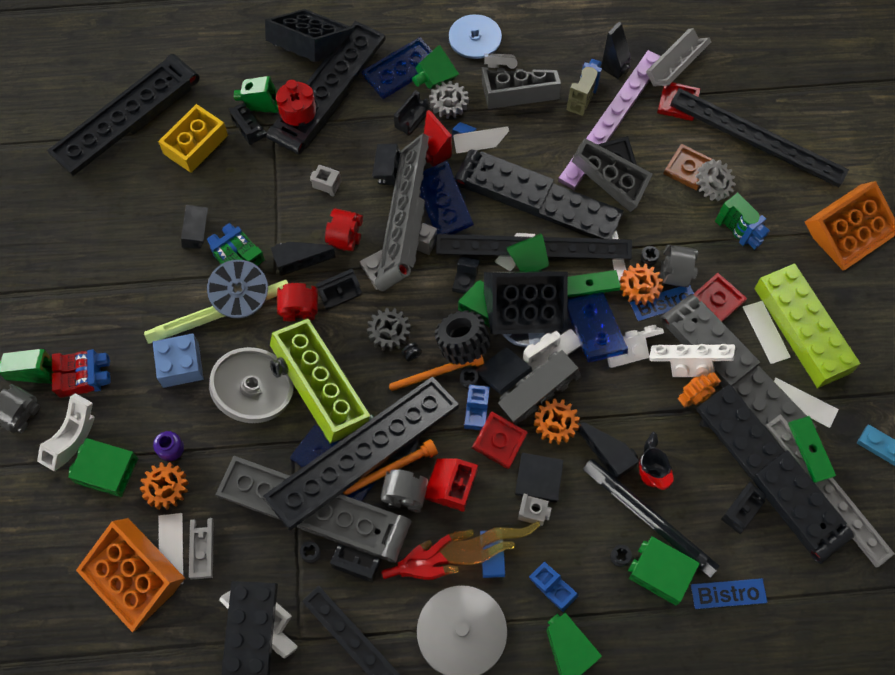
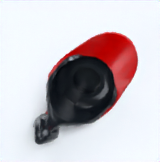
M653 431L645 442L644 453L639 461V472L641 479L646 485L665 490L672 485L674 480L672 467L667 455L657 448L658 437Z

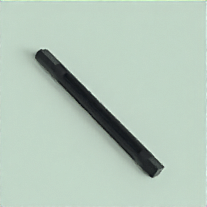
M591 459L583 468L588 475L677 550L699 562L698 568L710 578L720 567L595 460Z

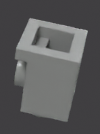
M318 165L316 171H313L310 176L312 187L330 193V196L334 197L341 183L340 171Z
M422 223L417 251L430 255L437 241V228Z
M523 494L517 520L543 526L544 520H549L551 507H548L549 501ZM532 507H538L540 510L535 512L532 510Z

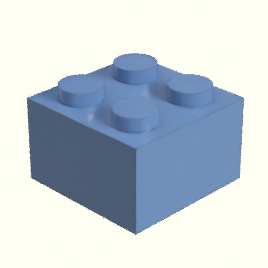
M194 334L152 341L157 380L163 388L204 380L199 343Z

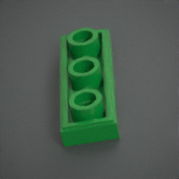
M616 270L568 277V298L619 291L621 288Z
M807 416L789 422L788 425L813 482L818 483L835 477L836 474L811 417Z

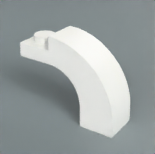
M77 394L70 396L64 423L52 438L40 444L37 462L55 471L75 455L79 446L83 444L88 436L95 418L91 415L92 402Z

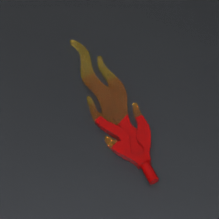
M537 521L522 529L493 528L476 538L465 541L458 540L472 537L474 535L473 530L448 534L433 546L432 542L428 540L414 548L402 561L398 562V566L382 570L383 578L387 579L401 574L402 577L407 576L431 580L447 574L459 572L457 566H436L443 564L472 565L484 562L506 549H514L515 543L504 541L483 549L485 546L497 540L525 537L534 532L540 526V522Z

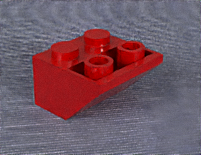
M437 459L427 486L425 499L464 512L477 476L478 465L461 459Z

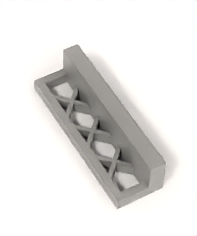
M694 28L688 29L646 71L652 85H670L711 43L710 38L699 39Z

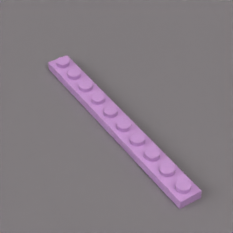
M649 50L646 52L586 139L595 144L609 141L649 83L650 79L646 71L661 56ZM570 161L560 175L558 182L575 190L585 176V173Z

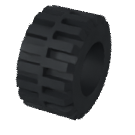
M464 310L463 312L457 311L455 314L451 313L447 318L441 320L442 323L437 325L435 339L443 357L453 364L460 363L463 365L466 362L472 363L474 362L473 360L481 358V355L487 352L486 349L490 346V336L484 320L474 311Z

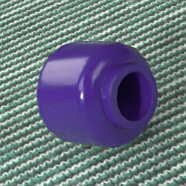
M165 431L156 436L153 448L162 460L172 462L181 457L184 451V444L176 433Z

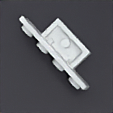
M656 325L644 327V331L637 332V330L625 332V336L618 337V335L606 337V341L599 342V340L587 342V346L582 347V350L586 353L605 349L609 367L613 368L649 358L646 338L662 334L664 330L656 327Z
M569 329L562 335L556 330L552 334L547 333L537 344L529 345L524 350L523 360L534 370L537 366H543L548 362L549 356L556 351L559 353L563 350L566 355H569L582 346V341L572 329ZM532 372L524 378L527 379L528 377H530L532 375Z
M653 345L649 358L650 361H670L672 377L707 376L709 373L715 372L714 361L734 360L735 345Z
M230 591L219 599L227 609L229 608ZM276 602L272 648L282 658H286L296 651L298 646L282 633L292 616Z

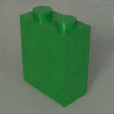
M86 438L84 443L78 448V456L75 463L69 468L68 478L75 484L122 497L138 457L132 451Z
M651 536L648 542L645 540L642 542L638 550L641 553L638 561L634 559L628 569L631 572L629 579L677 606L681 602L700 563Z

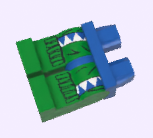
M738 192L723 204L715 219L719 226L725 224L733 232L734 237L740 240L739 243L742 246L748 243L754 250L763 243V238L770 232L764 225L766 218L763 215L759 216V213Z
M230 223L223 227L222 231L225 236L219 239L216 234L207 238L212 254L220 264L231 260H245L258 266L265 261L263 252L259 247H256L239 227L235 228Z

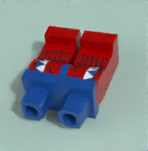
M94 349L68 355H62L61 353L52 354V371L54 372L52 373V391L60 398L88 393L93 390L101 391V386L111 383L110 373L108 371L101 372L100 367L110 366L109 355L107 353H96Z

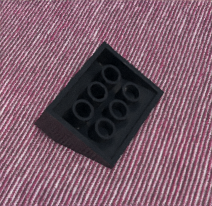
M306 9L265 19L266 41L273 43L274 46L285 48L286 51L297 53L298 56L309 58L313 62H318L320 59L328 57L354 32L353 27Z
M484 272V296L492 335L553 333L556 330L557 332L567 331L568 272Z

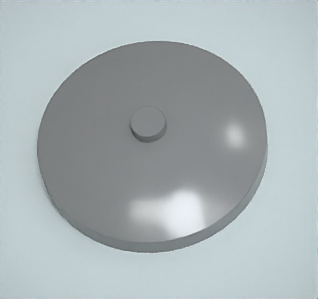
M247 347L232 350L215 363L210 374L209 391L215 405L230 418L245 423H261L277 417L287 408L293 394L294 384L288 374H281L279 378L273 375L270 361H277L276 355L263 349Z
M453 586L438 592L426 603L418 619L417 639L423 657L440 674L482 675L497 663L504 651L507 640V624L500 606L490 595L470 586Z

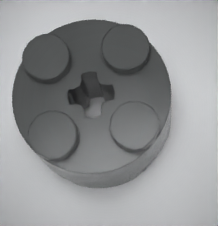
M667 245L663 255L667 256L664 261H661L660 278L663 279L662 284L689 287L691 279H695L698 272L697 267H695L698 250Z
M11 384L9 385L10 389H3L0 392V427L11 433H23L28 426L27 420L31 415L34 416L38 412L40 405L37 404V398L34 395Z
M391 470L390 473L387 471L381 492V501L388 503V507L399 510L401 507H406L412 512H420L424 504L428 479L421 475L417 479L413 477V472L404 470Z

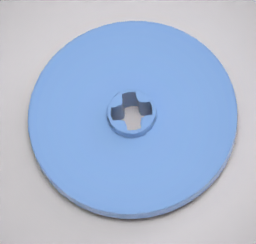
M474 14L461 17L453 23L449 31L451 47L456 53L466 58H484V53L493 54L501 44L502 34L498 24L483 15Z

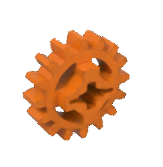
M637 263L635 268L630 265L628 271L624 270L620 278V290H624L622 296L628 295V301L635 300V305H638L639 301L646 305L647 300L653 303L655 298H659L660 292L663 289V279L659 278L660 272L654 273V267L648 269L647 264L640 267L639 263Z
M715 372L709 373L707 376L695 377L683 387L684 393L679 395L678 400L684 408L689 407L692 403L695 405L703 403L716 392L715 387L719 385L721 380Z
M553 399L552 404L545 401V407L540 405L538 408L539 412L535 413L536 420H534V426H539L536 429V433L542 432L541 439L544 440L548 437L550 444L553 440H556L559 445L561 439L567 443L569 436L574 438L575 431H578L579 425L576 423H579L580 417H574L577 414V409L571 410L572 404L564 405L563 399L560 403ZM547 413L548 419L543 422V417ZM570 421V427L567 430L566 424Z
M160 462L159 468H156L154 465L151 466L153 471L151 473L146 471L147 478L141 479V482L145 485L140 487L141 492L144 493L142 495L143 499L148 500L147 503L150 506L155 504V507L159 510L162 505L166 510L169 509V504L171 503L177 506L176 500L183 501L184 498L181 494L188 492L184 487L189 484L187 479H184L186 474L184 471L180 472L181 468L178 465L173 467V464L170 462L167 464V467L162 462ZM173 475L177 477L178 483H175V481H173ZM151 488L155 490V497L151 493Z

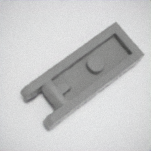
M213 518L208 519L207 527L196 528V520H190V579L213 578Z

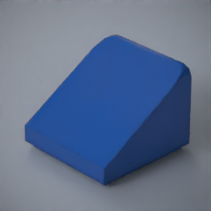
M459 122L452 130V137L455 134L474 132L476 128Z

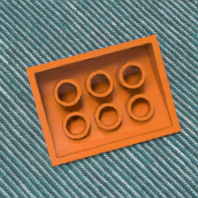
M876 181L859 185L805 221L813 239L842 270H846L895 236V217Z
M129 518L112 521L76 569L131 632H135L162 606L185 579Z

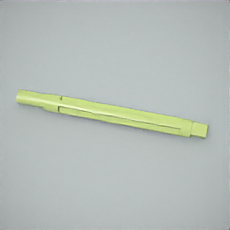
M287 280L268 286L266 301L277 297V288L283 289V285L288 284ZM211 306L145 331L144 335L148 344H150L152 341L168 338L225 315H222Z

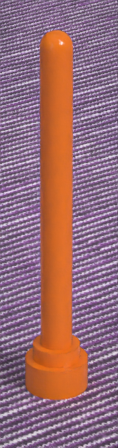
M481 355V358L473 360L474 362L472 363L466 362L463 365L460 363H449L390 383L389 389L395 391L468 365L478 367L484 364V360Z
M429 439L423 442L419 450L363 477L344 491L343 494L349 495L386 476L387 471L390 473L391 470H398L422 457L426 458L429 456L431 458L437 455L438 451L433 441Z

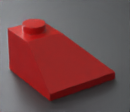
M428 110L426 112L424 134L429 136V148L426 152L425 160L434 168L452 157V135L435 115Z

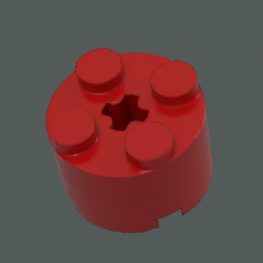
M288 80L278 90L276 101L279 114L285 123L299 126V123L304 122L306 124L314 118L316 104L313 89L303 82Z
M334 208L330 214L333 219L331 223L327 222L325 243L333 245L336 249L353 251L355 244L359 245L361 233L358 232L363 222V215Z
M290 283L283 285V289L277 288V314L282 316L284 321L292 322L295 321V318H303L304 320L308 318L310 321L315 319V315L318 313V292L315 286L311 285L310 289L306 288V284Z

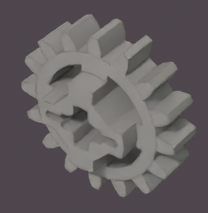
M451 81L447 85L445 82H442V86L435 85V90L432 89L431 95H429L430 108H433L434 113L439 112V117L446 115V118L449 119L450 115L456 118L457 113L462 115L463 110H467V104H469L468 91H464V86L459 88V83L452 85Z
M712 159L705 162L698 168L699 173L696 175L699 179L696 184L701 185L699 191H704V197L710 196L711 201L714 199L720 201L729 197V194L734 192L732 187L736 185V183L732 182V179L735 178V176L730 174L732 169H727V163L721 165V160L716 162Z

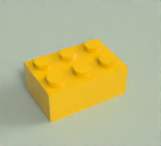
M196 104L158 143L165 156L192 173L228 136L223 121Z

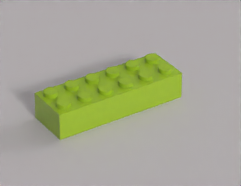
M794 263L760 278L754 289L816 387L820 388L853 373L861 363L796 264Z
M308 318L272 333L270 347L277 358L282 357L285 360L289 378L330 444L350 435L369 421L370 414Z

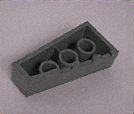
M482 67V85L488 109L560 99L561 82L557 70L533 69L532 72H526L523 69L505 71V68H497V71Z
M586 138L579 145L571 161L630 213L638 206L652 177V173Z
M563 350L559 353L556 351L549 356L548 362L543 366H537L532 371L530 377L521 379L513 391L504 393L500 397L501 401L498 404L515 425H518L538 410V404L541 403L543 405L545 401L549 402L555 395L554 392H563L568 388V384L572 379L577 381L582 378L579 368Z

